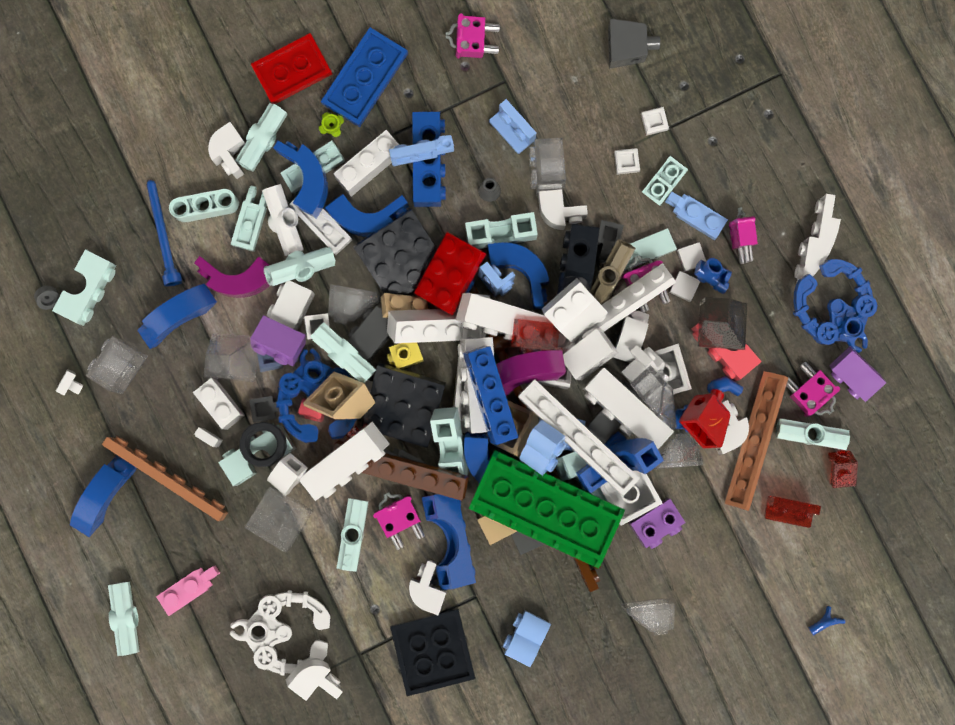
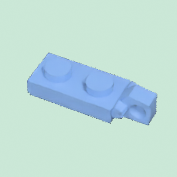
M439 136L434 141L421 140L409 146L405 144L397 145L394 149L389 150L393 166L437 158L439 154L454 152L452 136Z
M671 192L665 201L674 207L673 213L677 215V218L713 240L718 237L728 219L685 194L681 197Z

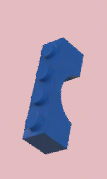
M440 494L422 497L426 521L437 524L443 530L447 540L445 557L436 566L440 590L455 589L476 583L475 568L472 565L470 556L471 549L465 531L466 524L461 512V500Z

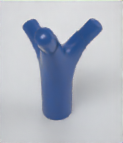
M827 606L824 616L818 622L808 627L812 635H815L827 627L845 624L846 621L845 619L831 618V607Z

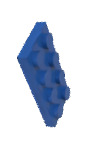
M370 27L330 86L321 103L360 128L408 55V50Z

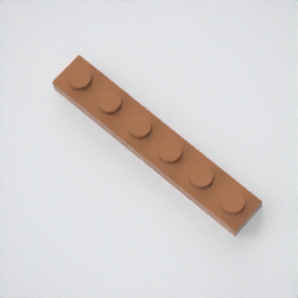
M763 372L749 419V433L741 446L724 504L747 511L750 510L787 385L788 377L784 375Z
M119 436L115 438L107 437L102 445L217 521H223L228 514L224 510L225 506L215 499L212 501L204 497L206 493L195 486L193 488L185 485L186 480L177 474L170 475L166 472L167 468L157 461L154 463L146 459L147 454L137 448L132 450L127 446L129 443Z

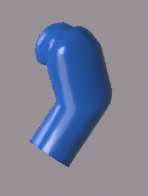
M721 377L711 381L707 385V390L709 393L712 389H718L723 393L729 391L739 396L743 391V386L728 377Z

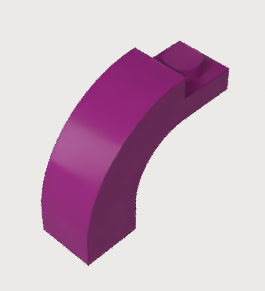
M200 256L194 262L199 267L197 270L199 274L207 280L211 277L205 285L227 297L245 298L254 296L270 286L264 274V267L269 266V264L260 257L245 272L238 275H225Z
M562 350L521 354L508 358L496 365L506 396L514 388L533 382L534 379L536 381H554L566 373Z

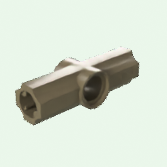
M620 239L616 241L590 291L601 305L609 300L636 249L626 241ZM607 269L613 270L616 278L613 280L608 279L605 271Z

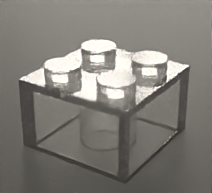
M563 138L535 139L529 153V167L534 166V170H531L530 175L531 189H535L536 196L539 194V191L561 189L563 194L566 184Z
M112 336L111 339H107L102 345V352L99 357L92 360L89 364V371L86 376L108 391L123 394L148 355L130 343Z
M269 487L245 528L280 550L287 552L297 539L313 510L291 496H285L277 488Z

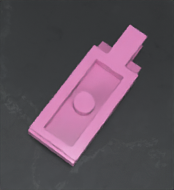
M216 565L205 572L202 568L195 570L156 596L167 615L170 616L209 590L213 585L210 580L219 575L220 571Z

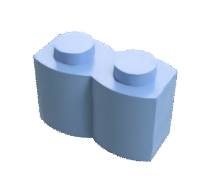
M541 420L532 429L520 455V460L542 476L547 471L552 472L558 463L556 457L563 452L566 446L563 444L565 435Z
M524 610L523 614L518 613L513 623L516 629L512 636L507 635L502 647L505 648L504 654L531 667L551 623Z

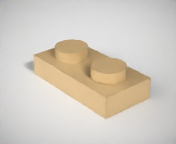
M384 293L381 296L383 318H388L389 311L428 309L427 301L421 297Z

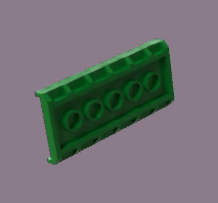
M496 450L469 506V509L598 569L603 562L625 512V509L545 473L542 476L527 464Z

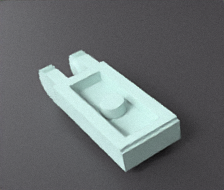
M251 185L246 200L243 201L231 245L254 252L267 210V203L263 192L259 205L253 203L257 188Z

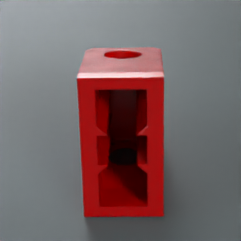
M712 389L710 394L694 396L679 420L702 448H721L724 443L731 415L722 404L724 393L718 389Z

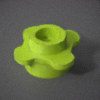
M324 113L322 115V125L319 127L320 133L332 134L333 137H339L344 118L340 115Z

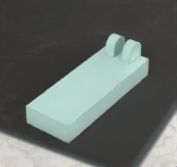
M333 141L313 152L322 164L325 173L345 162L343 155ZM294 164L281 172L292 193L302 188L303 173L298 165Z
M668 228L630 243L636 249L624 271L628 270L629 265L634 262V257L640 255L641 258L654 260L676 251L677 248ZM638 260L636 265H634L632 268L642 265L648 261L642 262Z

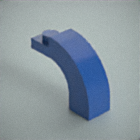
M277 141L273 149L279 155L298 165L303 173V185L293 204L317 219L328 195V181L322 164L305 145L302 144L298 150L295 145L288 141L285 144Z
M342 194L326 206L325 209L345 231L357 236L368 237L393 221L392 219L407 212L406 209L409 206L406 199L401 195L379 212L363 213L355 209L344 194Z
M506 242L488 244L490 266L495 265L498 269L511 268L521 272L530 284L534 310L542 309L544 306L543 302H547L546 289H541V286L548 285L550 281L541 260L533 252L518 244Z
M205 283L176 295L153 310L142 320L143 325L137 331L149 349L157 347L167 335L183 323L206 314L217 301Z
M466 432L464 439L465 460L471 474L480 483L491 460L488 451V433L471 434Z
M646 438L629 439L607 447L629 469L643 474H647L664 461L654 441ZM589 464L576 472L586 492L590 494L607 482Z
M118 455L108 465L104 464L88 484L76 504L70 526L90 537L104 522L106 510L116 493L135 473L137 468Z

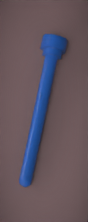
M149 180L146 185L165 266L164 275L162 276L163 283L166 287L176 286L182 283L181 273L174 268L156 183L153 180Z

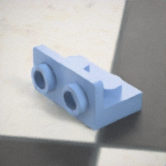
M505 99L499 105V112L490 119V124L515 152L520 154L535 141L537 133L509 101Z
M488 262L480 267L478 277L494 297L499 294L504 296L513 288V281L516 276L511 272L504 279H501L502 274L495 265L490 266Z

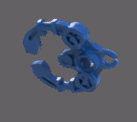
M829 259L819 265L822 275L824 277H835L842 272L846 274L848 279L853 278L857 284L854 290L858 293V296L852 300L851 306L841 299L830 300L827 304L830 321L817 323L816 318L810 319L806 312L809 309L806 298L815 291L817 281L810 274H806L798 280L795 286L793 299L795 311L793 314L799 317L802 322V329H805L813 336V339L818 344L830 345L835 341L847 342L848 346H851L856 352L860 353L862 349L855 346V340L861 338L862 347L864 349L868 347V339L864 328L868 317L875 314L878 305L873 297L869 280H865L861 274L863 271L861 267H856L844 260ZM849 322L852 326L850 332H848L847 325Z
M314 348L310 349V353L314 355L313 361L306 360L305 357L308 350L303 349L300 355L301 366L293 373H287L281 377L278 384V399L276 401V407L279 408L280 412L279 423H282L295 438L305 443L317 441L318 428L311 424L299 425L296 422L295 416L289 414L288 407L292 406L291 399L297 397L301 391L309 397L333 372L351 378L349 372L339 367L333 369L323 364L319 353ZM313 371L318 374V377L313 378L308 375V372ZM357 419L336 420L328 427L331 438H344L351 431Z

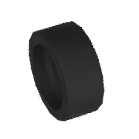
M257 422L248 426L240 439V451L243 458L250 464L258 467H267L278 463L284 456L287 448L286 437L283 431L276 425L267 422ZM259 431L271 432L277 440L276 451L268 458H258L250 450L249 443L251 437Z

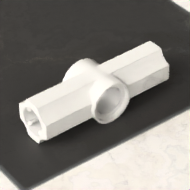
M279 184L262 190L270 212L268 225L273 232L277 233L284 255L288 256L295 251H303L304 248L296 228L298 215L292 208H289L282 185Z

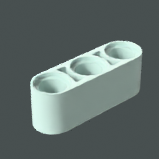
M220 189L175 198L170 202L169 211L178 221L191 222L232 214L238 209L239 201L230 190ZM224 198H232L228 206H222ZM209 201L208 208L200 210L201 203ZM186 205V212L178 215V208Z

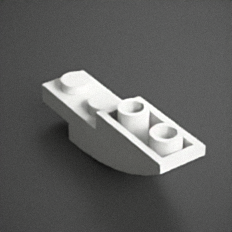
M825 194L816 202L815 213H817V220L813 223L811 235L814 237H808L799 246L798 255L801 256L800 265L798 264L795 269L797 282L806 274H810L813 277L820 269L819 265L825 262L834 245L841 219L832 218L835 195Z

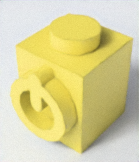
M417 342L399 343L389 347L391 353L387 354V357L392 367L396 366V368L403 370L424 362Z

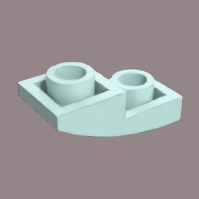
M670 156L642 193L660 206L688 169Z

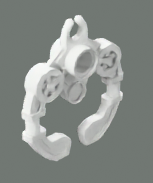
M288 590V592L275 595H265L259 602L258 610L249 619L236 620L230 624L232 629L239 625L244 627V632L241 635H238L234 630L230 631V635L236 640L248 643L254 652V663L258 668L268 669L284 676L285 673L291 674L300 663L306 660L318 659L323 661L327 656L328 642L322 640H315L311 646L310 657L305 660H298L297 664H286V659H278L277 650L273 647L275 644L288 641L291 638V627L276 619L281 612L282 606L291 607V602L303 603L302 608L308 607L314 612L313 623L316 629L329 628L330 614L328 610L316 598L308 595L307 591H304L303 594L292 593V590ZM262 626L265 629V634L260 637L255 636L252 628Z

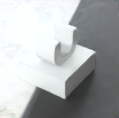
M67 369L56 388V392L65 395L69 389L79 394L83 385L74 381L76 373Z

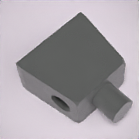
M610 19L608 25L609 69L645 62L648 50L660 49V36H647V25L645 23Z

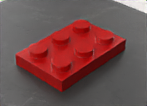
M311 33L251 63L272 104H277L332 75Z
M447 232L414 293L448 314L453 315L461 301L462 293H465L486 253Z

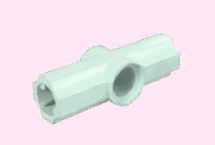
M269 103L259 122L253 124L246 137L247 142L236 158V163L253 172L265 151L268 152L272 148L276 140V133L286 118L287 112L279 106Z
M324 247L306 254L302 251H295L288 255L286 260L264 267L266 281L270 286L293 279L299 282L306 281L312 277L314 272L335 266L334 254L330 247Z
M324 322L310 336L317 345L328 353V356L342 369L345 368L358 381L365 383L376 371L369 362L358 354V351L344 338H340Z
M779 418L775 429L777 439L800 442L807 445L847 450L850 441L849 430L821 426L820 424ZM810 428H813L817 433L815 440H811L808 437Z
M348 498L344 527L341 532L337 569L357 571L369 501ZM350 528L356 529L359 533L356 541H351L347 537V531Z
M130 581L108 585L111 604L109 624L115 634L117 656L138 653L140 651L136 627L138 626L139 618L138 611L133 606Z

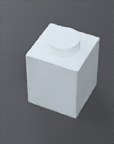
M328 313L304 316L306 339H312L310 336L323 322L329 327Z

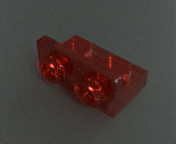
M514 319L511 347L520 348L519 352L531 353L534 352V349L541 351L562 350L563 352V348L558 347L560 331L553 323Z
M768 496L764 518L810 528L813 515H820L821 506Z

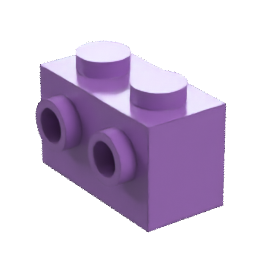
M263 315L250 341L251 347L256 353L263 356L267 354L281 365L288 364L294 366L306 344V335Z
M851 346L830 364L833 378L840 384L844 381L849 386L847 390L856 399L861 397L866 402L886 384L885 379Z
M666 498L662 501L663 504L628 523L643 547L647 548L650 546L653 549L663 542L661 538L668 534L673 536L682 530L681 525L686 522L671 499Z

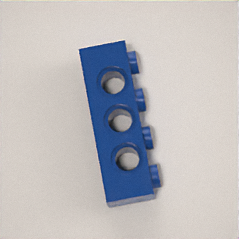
M412 112L413 145L424 140L423 137L427 133L435 135L434 140L438 139L441 133H445V119L440 118V112ZM445 153L437 155L432 164H426L423 160L413 162L414 207H441V200H446V186H441V178L446 176L445 164H441V155H445ZM429 177L436 180L435 184L430 187L423 184L424 180Z
M482 346L464 352L463 356L490 443L498 445L519 438L491 346Z

